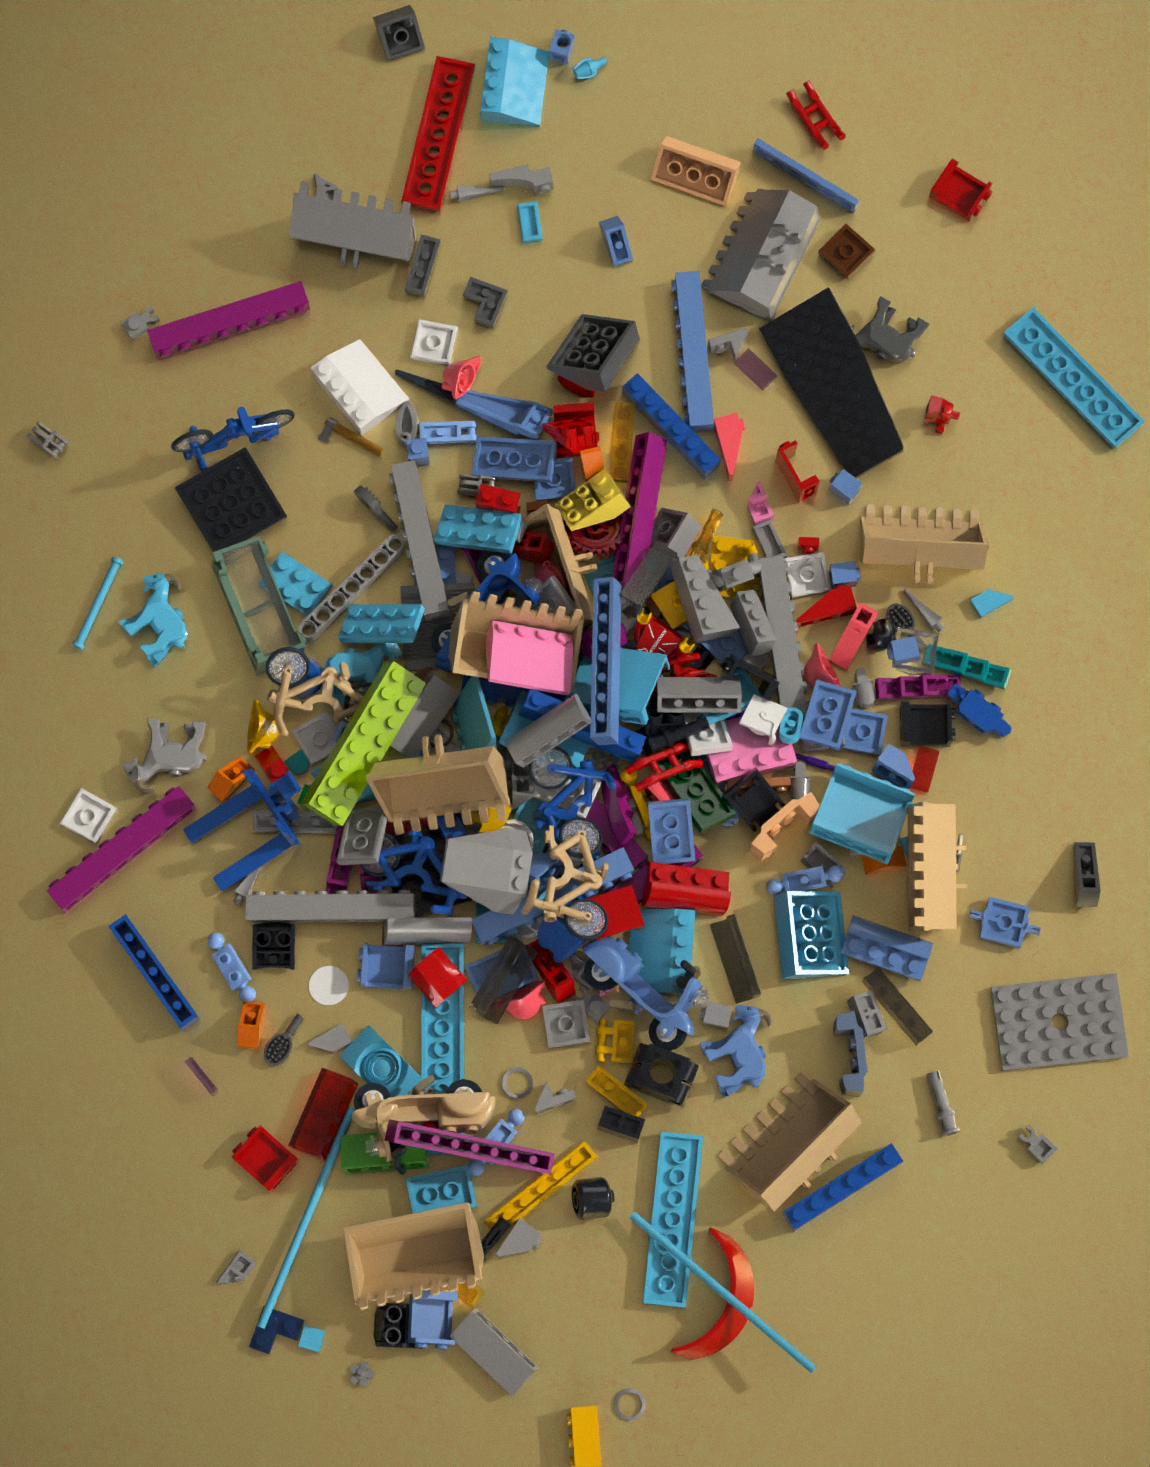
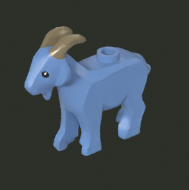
M737 1005L735 1007L736 1016L733 1020L742 1019L743 1023L724 1039L716 1042L705 1041L700 1043L703 1053L707 1056L709 1062L719 1057L730 1055L732 1063L736 1068V1071L731 1076H715L723 1098L736 1092L746 1082L758 1088L759 1082L765 1077L766 1064L763 1058L766 1057L762 1046L758 1047L754 1038L762 1018L766 1021L768 1028L772 1026L771 1015L763 1009L754 1006Z

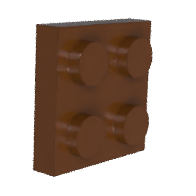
M845 224L819 250L818 254L846 279H849L875 253V249L849 225Z

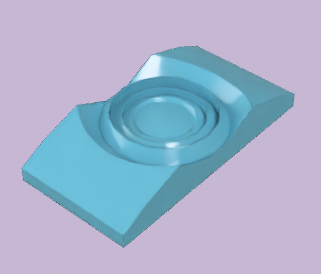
M370 1025L339 1055L367 1084L378 1083L385 1086L391 1093V1097L408 1095V1092H412L415 1085L424 1080Z

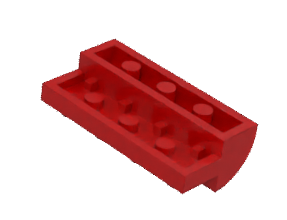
M650 862L647 867V883L643 888L642 906L695 910V913L723 916L729 907L731 891H729L730 872Z

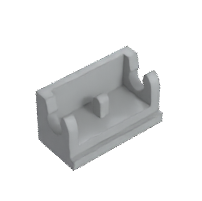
M817 842L811 846V849L801 859V862L807 868L824 866L826 872L831 866L836 865L843 869L844 875L847 871L840 862ZM827 880L828 886L831 889L837 884V882Z
M873 990L854 995L847 1000L850 1011L855 1012L858 1026L863 1029L864 1039L872 1035H879L887 1030Z

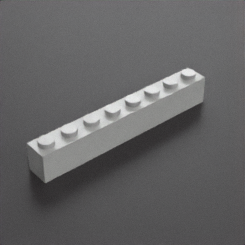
M411 460L391 465L392 473H389L391 484L395 485L397 490L393 492L395 503H399L401 508L397 510L399 521L404 522L405 526L401 531L404 541L408 540L409 547L405 548L408 559H412L413 565L410 566L412 578L416 577L417 584L414 585L416 597L420 596L421 603L419 604H422L425 608L423 615L427 622L451 616L447 604L446 592L416 462Z
M783 555L759 558L761 564L759 579L764 611L776 637V642L770 652L774 676L780 682L776 689L778 704L787 708L799 709L803 713V720H805L809 701L805 702L804 694L807 693L806 681H802L801 676L804 673L803 661H799L798 653H801L800 641H796L795 633H798L797 621H793L792 613H795L794 602L790 601L789 593H792L791 582L787 581L786 573H789L788 562L784 561Z
M366 890L356 891V894H348V891H335V894H327V891H315V894H306V891H294V895H286L284 891H274L273 895H265V892L254 891L252 895H246V921L249 923L385 922L387 918H416V896L413 893L411 894L410 890H398V894H390L388 890H378L377 894H369V891Z

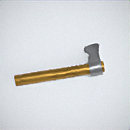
M332 417L326 419L325 427L318 436L319 440L329 442L328 435L331 434V431L335 430L379 456L383 452L382 447L345 426L343 427Z

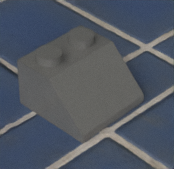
M410 5L373 17L378 37L388 61L425 49L415 11Z

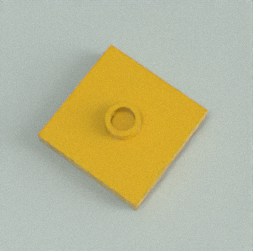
M675 581L650 595L670 628L674 630L687 622Z

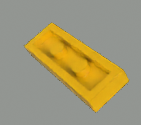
M600 1065L596 1067L585 1081L620 1111L640 1117L648 1107L645 1101Z

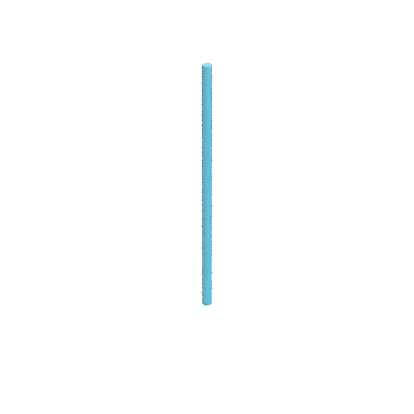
M348 1107L260 1316L257 1324L259 1328L265 1329L341 1148V1135H346L351 1124L352 1112L355 1111L354 1108Z
M636 1212L631 1215L630 1219L805 1369L810 1373L815 1370L817 1366Z

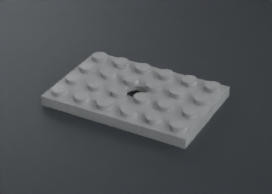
M1117 973L993 986L990 988L1002 1071L1129 1057ZM1063 1014L1067 1018L1068 1025L1065 1029L1058 1030L1053 1027L1052 1017L1054 1015Z

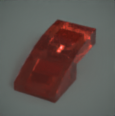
M919 745L912 770L915 780L910 788L928 793L939 755L938 750Z

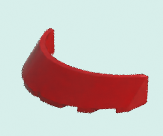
M710 1227L708 1234L714 1235L728 1260L731 1276L730 1293L750 1309L754 1301V1279L749 1261L732 1237ZM727 1302L720 1319L705 1335L687 1345L672 1348L670 1353L689 1360L712 1355L729 1345L742 1331L748 1319Z

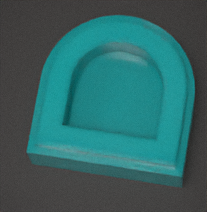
M301 749L284 761L290 771L296 775H302L309 769V760Z

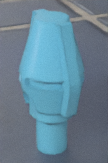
M605 57L598 60H592V58L582 59L572 68L576 79L592 78L597 74L599 67L606 65L607 61Z

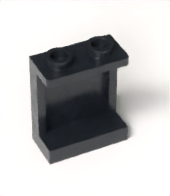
M901 701L899 706L900 746L950 747L956 737L955 728H952V720H955V708H951V702L946 704H910V701Z

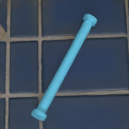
M112 557V564L76 641L72 643V646L77 649H84L83 644L119 566L123 565L124 561L117 557Z

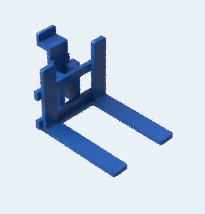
M250 768L248 771L245 769L242 772L251 786L184 828L183 831L191 843H194L261 799L264 800L276 819L274 822L281 834L214 876V880L221 891L231 887L294 845H301L286 821L288 819L294 821L299 817L296 813L299 808L291 797L301 791V787L290 771H287L286 775L268 786L270 790L267 791L253 769Z

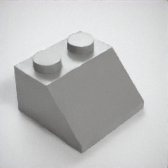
M661 508L654 520L650 543L651 548L669 558L678 559L685 557L692 543L697 538L702 525L689 513Z

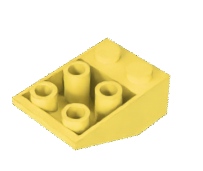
M605 468L555 503L571 531L614 519L631 507Z

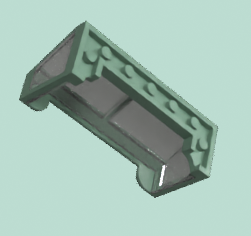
M259 536L213 552L211 565L256 675L266 672L267 659L277 649L294 647L304 652L305 645H307L304 634H299L293 625L266 560V554L269 553L265 541L261 542ZM292 651L277 654L270 663V670L283 664L285 659L291 660L299 654Z

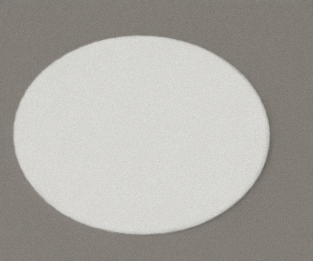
M323 966L317 969L309 980L311 996L315 1001L323 1005L339 1003L348 992V978L341 969L335 966Z

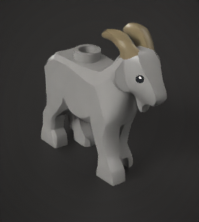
M147 718L148 727L151 730V742L142 766L138 765L137 757L132 762L124 764V770L136 789L144 794L154 792L153 786H145L144 783L157 772H169L170 776L179 777L181 773L189 774L199 769L202 762L207 760L206 755L199 752V745L204 737L206 722L192 721V724H184L188 739L186 743L181 744L179 742H168L169 722L160 723V719Z

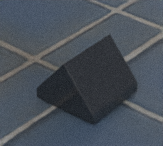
M697 647L693 653L700 654V661L690 662L687 665L694 669L706 670L714 659L706 649Z

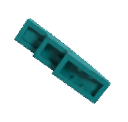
M931 644L928 646L923 662L924 665L952 675H960L961 678L1006 690L1011 674L1010 668L990 664L988 660L971 657L968 653Z

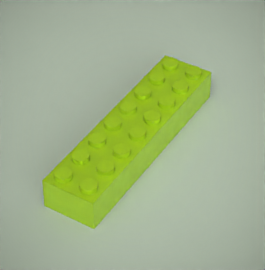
M385 661L301 804L331 824L343 826L368 784L366 780L367 774H370L374 763L381 762L427 683L396 662Z

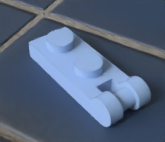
M420 422V438H427V444H475L477 441V435H475L477 422ZM461 429H466L467 434L461 435Z

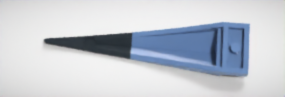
M395 370L397 376L517 436L522 434L533 440H538L543 431L542 423H548L553 413V409L537 402L500 397L468 390V392L456 400L452 396V391L442 389L443 383L401 370Z

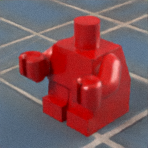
M931 395L927 404L924 423H936L935 432L943 434L945 429L943 425L949 424L950 419L959 420L960 412L953 411L954 404L946 399Z

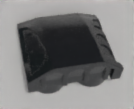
M650 697L646 706L649 718L647 724L644 725L646 735L653 737L662 733V730L670 731L686 724L683 712H657V697Z
M259 923L253 925L252 970H257L258 968H288L295 970V924Z
M386 1303L384 1306H377L374 1315L373 1335L376 1347L423 1349L416 1348L415 1343H407L409 1304Z

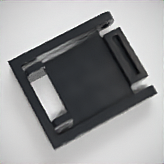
M756 767L723 793L753 832L757 831L756 826L752 824L754 821L761 827L779 811L775 804L779 803L782 808L785 806V803ZM752 779L754 784L738 796L735 792Z

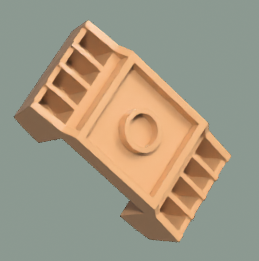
M812 792L799 800L792 799L761 826L759 835L751 843L749 852L762 862L772 857L777 848L772 839L780 832L779 829L783 824L787 826L796 818V814L806 825H809L817 815L820 807Z

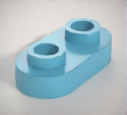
M787 708L781 721L779 738L784 743L793 744L799 740L803 713L799 709Z

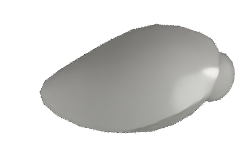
M408 401L401 406L396 418L397 438L403 445H407L406 440L416 439L419 431L417 411Z

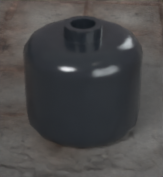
M595 1177L574 1181L572 1185V1204L578 1219L589 1220L605 1218L610 1215L612 1202H614V1192L605 1178Z

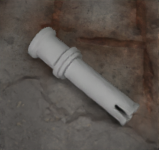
M940 1071L928 1073L927 1077L938 1111L936 1118L940 1120L943 1131L941 1133L942 1137L959 1133L960 1128H957L954 1118L955 1111L950 1108Z

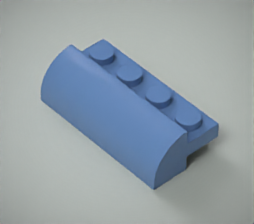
M853 915L840 954L920 982L933 943Z

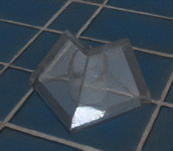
M898 627L895 640L916 636L920 657L918 661L893 665L892 661V668L910 676L932 675L939 634Z

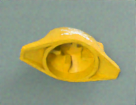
M256 699L253 700L249 720L247 754L253 753L256 748L269 750L270 742L278 735L274 716L265 711L259 700Z

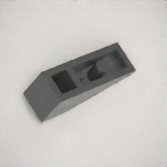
M1074 842V882L1077 907H1098L1101 889L1095 842Z

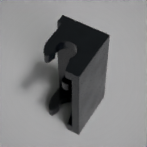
M604 1106L597 1130L638 1143L645 1119Z

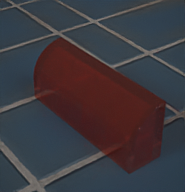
M322 1068L288 1146L325 1162L359 1083L347 1076Z

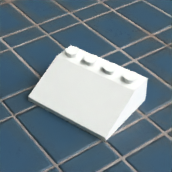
M360 339L327 355L311 367L313 378L361 436L410 400Z

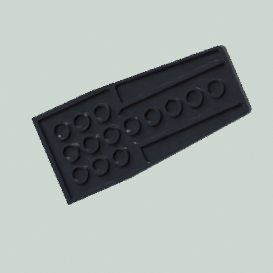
M829 287L759 328L787 382L845 471L857 479L904 452V444L861 345Z

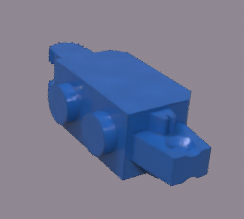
M954 684L947 692V695L957 705L955 707L956 714L982 734L993 731L999 736L1004 737L1011 733L1012 728L1010 724L1008 725L1002 719L1004 714L1000 712L1001 708L993 702L991 704L984 699L985 696L976 689L968 691Z

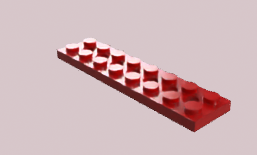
M436 56L401 203L405 201L409 202L410 206L441 212L475 71V63ZM453 75L457 78V81L449 83L446 79L448 76ZM448 93L453 98L450 101H444L442 96ZM440 112H447L449 116L446 119H440L437 115ZM435 130H442L444 135L438 138L433 135V132ZM437 148L440 152L438 155L432 156L429 154V150ZM427 166H433L435 172L427 174L424 169ZM428 184L431 189L428 192H422L420 187Z

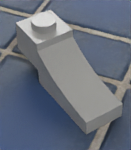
M527 164L489 173L491 187H523L533 190L534 194H545L553 189L550 167L530 171Z

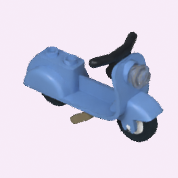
M606 937L585 945L582 950L590 957L584 968V975L588 984L601 991L610 990L619 984L633 998L628 1001L611 999L609 1006L615 1007L618 1010L634 1011L635 1014L641 1013L643 1007L655 1017L650 1023L648 1031L650 1040L654 1045L671 1051L684 1043L687 1033L694 1036L692 1020L686 1013L692 1005L694 1007H702L709 1000V991L707 989L704 990L701 981L698 980V977L701 975L698 966L693 967L688 961H681L680 966L686 973L684 976H679L676 979V986L683 992L675 1004H671L638 974L644 967L641 963L643 959L634 951L630 953L626 949L628 945L621 938Z

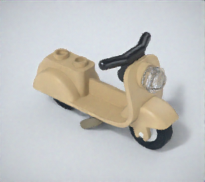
M429 1075L415 1085L412 1092H408V1095L391 1097V1093L385 1086L378 1083H369L360 1087L355 1094V1111L352 1112V1119L364 1128L377 1129V1137L373 1138V1135H370V1140H366V1153H370L371 1157H374V1155L384 1157L386 1162L391 1160L392 1167L400 1175H404L406 1168L400 1163V1157L406 1152V1147L399 1143L384 1141L389 1119L401 1122L438 1121V1129L473 1135L482 1130L491 1119L495 1109L496 1097L490 1096L488 1092H482L477 1083L466 1079L457 1080L452 1083L447 1089L446 1094H434L433 1088H428L423 1092L425 1088L434 1082L432 1075Z

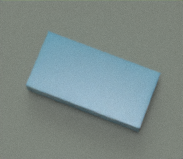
M537 201L517 204L522 242L543 241Z

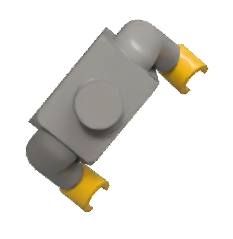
M753 541L750 547H745V544L743 545L745 555L748 558L711 571L708 560L703 559V565L718 591L752 580L754 575L761 571V564Z

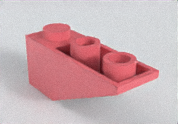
M860 602L829 659L830 662L845 670L849 668L874 624L878 611Z

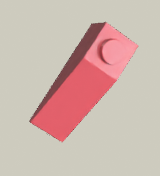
M738 413L714 418V431L728 481L733 480L742 432L745 430L743 419H739Z

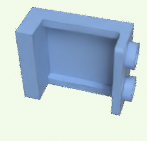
M364 943L363 948H359V961H362V969L357 971V981L361 982V987L412 990L413 981L408 977V974L414 968V945L396 947Z
M430 1290L422 1292V1297L419 1299H413L412 1294H410L407 1343H415L416 1348H428V1344H433L435 1349H448V1345H455V1340H451L449 1335L452 1330L453 1301H458V1292L440 1291V1294L431 1296Z

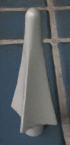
M457 185V190L449 191L450 199L458 198V203L479 196L504 191V187Z
M904 590L905 595L916 607L929 629L932 631L935 628L941 633L945 629L941 622L942 617L919 601L909 590Z
M262 867L249 874L234 890L236 892V897L233 900L235 904L241 905L242 901L246 900V895H250Z

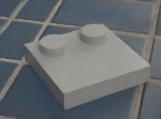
M584 999L542 1006L548 1048L591 1042Z

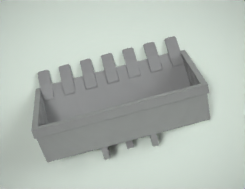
M757 189L756 192L746 193L744 200L751 203L749 207H739L737 215L744 217L742 221H733L730 226L731 230L737 232L735 236H725L722 243L730 246L728 250H719L715 258L722 260L720 265H711L708 273L714 274L715 277L713 280L705 279L701 287L770 322L776 314L821 217H819L816 205L790 190Z

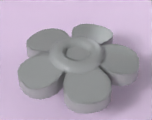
M361 1362L360 1368L358 1365H353L350 1369L351 1373L355 1374L350 1377V1381L353 1384L359 1383L360 1386L366 1387L369 1384L368 1379L374 1377V1371L369 1369L367 1362Z

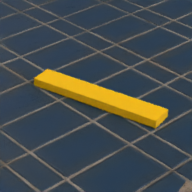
M583 1141L552 1166L551 1175L543 1173L485 1219V1224L491 1230L499 1220V1217L502 1216L511 1224L508 1228L510 1229L519 1219L525 1217L595 1161L597 1156L586 1142Z

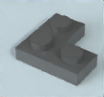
M470 277L463 297L481 303L474 321L494 328L508 290Z

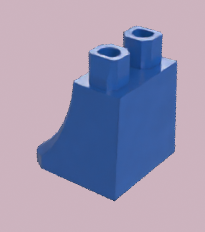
M578 896V897H576L575 899H573L572 901H570V902H568L567 904H565L564 906L568 907V906H569L571 903H573L574 901H577V900H580V899H583V898H582L581 896ZM586 903L578 904L572 908L584 913L589 912L592 915L587 927H582L581 924L569 921L571 928L576 933L589 936L600 925L601 916ZM557 917V920L554 922H545L543 918L536 934L539 938L538 943L543 948H549L553 952V959L557 963L562 962L575 953L585 941L574 937L567 930L564 919Z

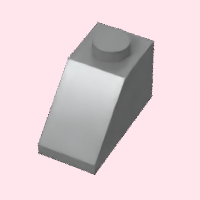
M519 1219L497 1251L496 1256L503 1258L529 1253L531 1249L536 1250L542 1241L539 1238L541 1232L522 1219Z

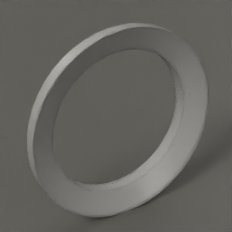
M520 1067L511 1068L503 1076L502 1087L508 1096L523 1098L530 1093L533 1087V1079L526 1069ZM513 1072H522L529 1079L528 1089L522 1094H513L506 1087V1079Z
M624 1389L615 1398V1411L624 1420H636L645 1411V1398L638 1390ZM625 1393H635L641 1399V1410L635 1416H625L618 1408V1401Z

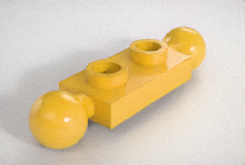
M623 768L620 772V778L624 783L628 784V790L632 799H634L642 824L645 826L644 836L647 840L651 841L648 805L646 806L644 801L646 797L645 791L643 789L638 792L634 786L637 784L635 782L636 771L628 775L625 768Z

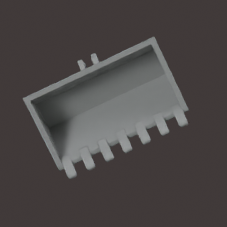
M302 181L299 193L294 192L289 237L342 248L341 266H345L347 263L348 250H353L354 258L352 265L356 269L359 265L361 252L410 261L414 244L417 242L418 237L414 216L409 215L411 205L409 202L404 201L401 213L392 212L394 200L390 198L385 199L384 210L375 208L377 199L375 195L368 196L366 207L359 205V192L353 191L351 193L350 203L342 202L343 190L339 188L334 189L333 200L325 199L326 187L324 185L317 186L316 197L308 195V182Z

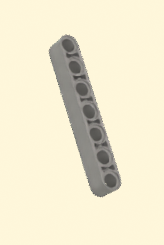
M396 534L390 535L300 623L298 628L299 634L303 633L306 628L314 630L310 635L304 634L307 643L314 642L349 608L350 604H353L403 555L405 551L403 538ZM392 543H399L401 545L400 548L395 550L390 548ZM378 557H384L386 558V561L382 564H379L376 562V559ZM364 571H370L372 573V575L368 578H363L361 576L362 572ZM350 585L357 586V590L354 592H348L347 587ZM336 599L343 601L340 606L332 605V602ZM320 614L328 615V618L324 621L317 619Z

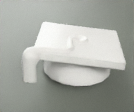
M754 694L739 724L748 727L755 734L769 736L768 744L773 745L776 740L775 733L787 711V707Z

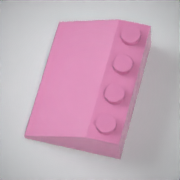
M492 620L485 637L488 682L569 696L573 662L572 635Z
M742 717L725 721L733 745L732 751L705 754L712 779L717 786L727 784L728 780H740L755 767L761 775L793 768L797 763L793 745L784 743L779 738L780 725L775 733V743L770 745L768 744L769 736L755 734L748 727L739 724Z

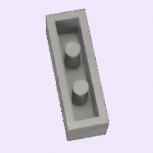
M756 590L736 592L730 608L740 627L739 630L750 656L769 654L776 642V637Z

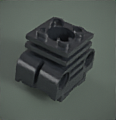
M639 1043L632 1063L641 1067L630 1066L624 1085L633 1088L635 1091L684 1108L691 1088L682 1082L692 1085L699 1065L691 1062L690 1058L651 1043L650 1045ZM656 1065H666L672 1070L674 1077L668 1083H657L652 1079L650 1070Z

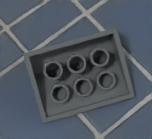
M582 314L547 364V369L587 390L606 392L640 341L635 321Z

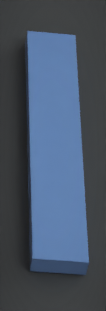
M757 138L754 143V153L850 212H855L859 199Z

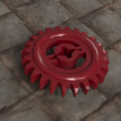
M622 513L614 519L605 521L609 526L601 522L574 531L570 530L564 520L571 548L575 547L574 554L577 555L579 551H582V554L592 552L593 556L597 554L599 560H601L602 553L607 558H609V551L616 555V547L620 543L622 545V542L619 540L621 538Z

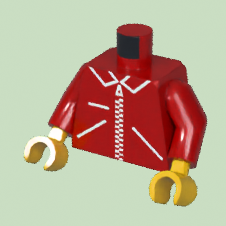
M644 609L640 610L634 625V641L637 643V650L665 654L669 661L677 656L689 653L695 646V644L688 645L686 643L687 637L683 640L681 634L654 617L652 613L646 616L642 613Z

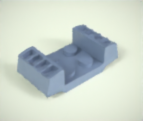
M850 1011L837 1015L834 1021L833 1035L834 1037L851 1035L848 1039V1050L853 1052L850 1068L851 1073L855 1074L842 1075L839 1085L842 1095L860 1097L864 1091V1076L868 1070L863 1029L857 1024L855 1012Z

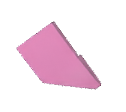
M758 481L752 495L748 499L749 503L747 505L754 525L774 519V514L767 501L761 482Z

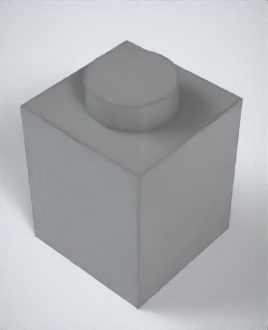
M708 1001L707 1006H702L700 1019H704L702 1025L727 1030L732 1007Z

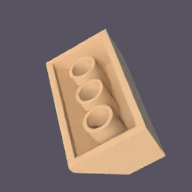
M666 136L661 143L651 180L726 206L741 162Z

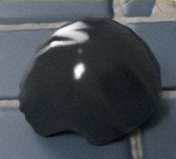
M882 618L874 622L872 634L866 636L868 649L875 652L885 651L889 648L890 642L895 640V630L888 618Z

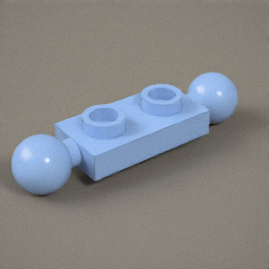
M834 865L826 872L824 866L785 873L782 874L783 881L777 878L770 879L767 882V890L770 894L777 895L783 889L785 891H807L827 887V880L839 882L842 880L844 872L841 867Z
M218 932L210 934L208 945L217 950L211 956L231 990L236 991L240 989V999L246 1003L252 1002L256 997V992L253 987L246 984L252 979L231 944L223 945L224 937Z
M520 1109L511 1110L508 1114L507 1123L500 1119L485 1139L509 1144L518 1133L513 1127L524 1122L525 1115ZM471 1160L468 1163L470 1174L473 1176L481 1175L484 1172V1164L487 1161Z

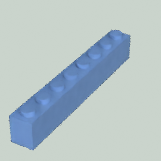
M700 271L675 273V280H671L672 292H676V299H673L674 311H678V318H675V328L680 331V337H677V349H681L682 356H678L679 368H683L684 374L680 375L681 387H685V394H682L683 407L687 406L684 422L694 432L713 431L714 418Z
M614 577L594 579L591 680L592 723L590 724V738L597 745L618 744L621 584Z
M624 847L594 861L595 867L599 868L602 867L603 862H608L607 874L599 888L602 891L612 888L614 886L613 883L621 880V882L629 880L633 877L632 874L635 873ZM584 866L577 869L583 872L585 871ZM570 879L564 887L555 890L554 895L559 899L582 883ZM545 887L541 892L538 891L536 899H538L543 894L547 887ZM589 889L580 896L583 899L591 898L597 890ZM529 892L513 915L488 911L472 919L474 928L483 945L487 943L489 946L498 942V937L504 934L507 937L518 932L517 928L524 925L526 928L537 923L536 919L544 916L536 907H533L528 915L521 913Z

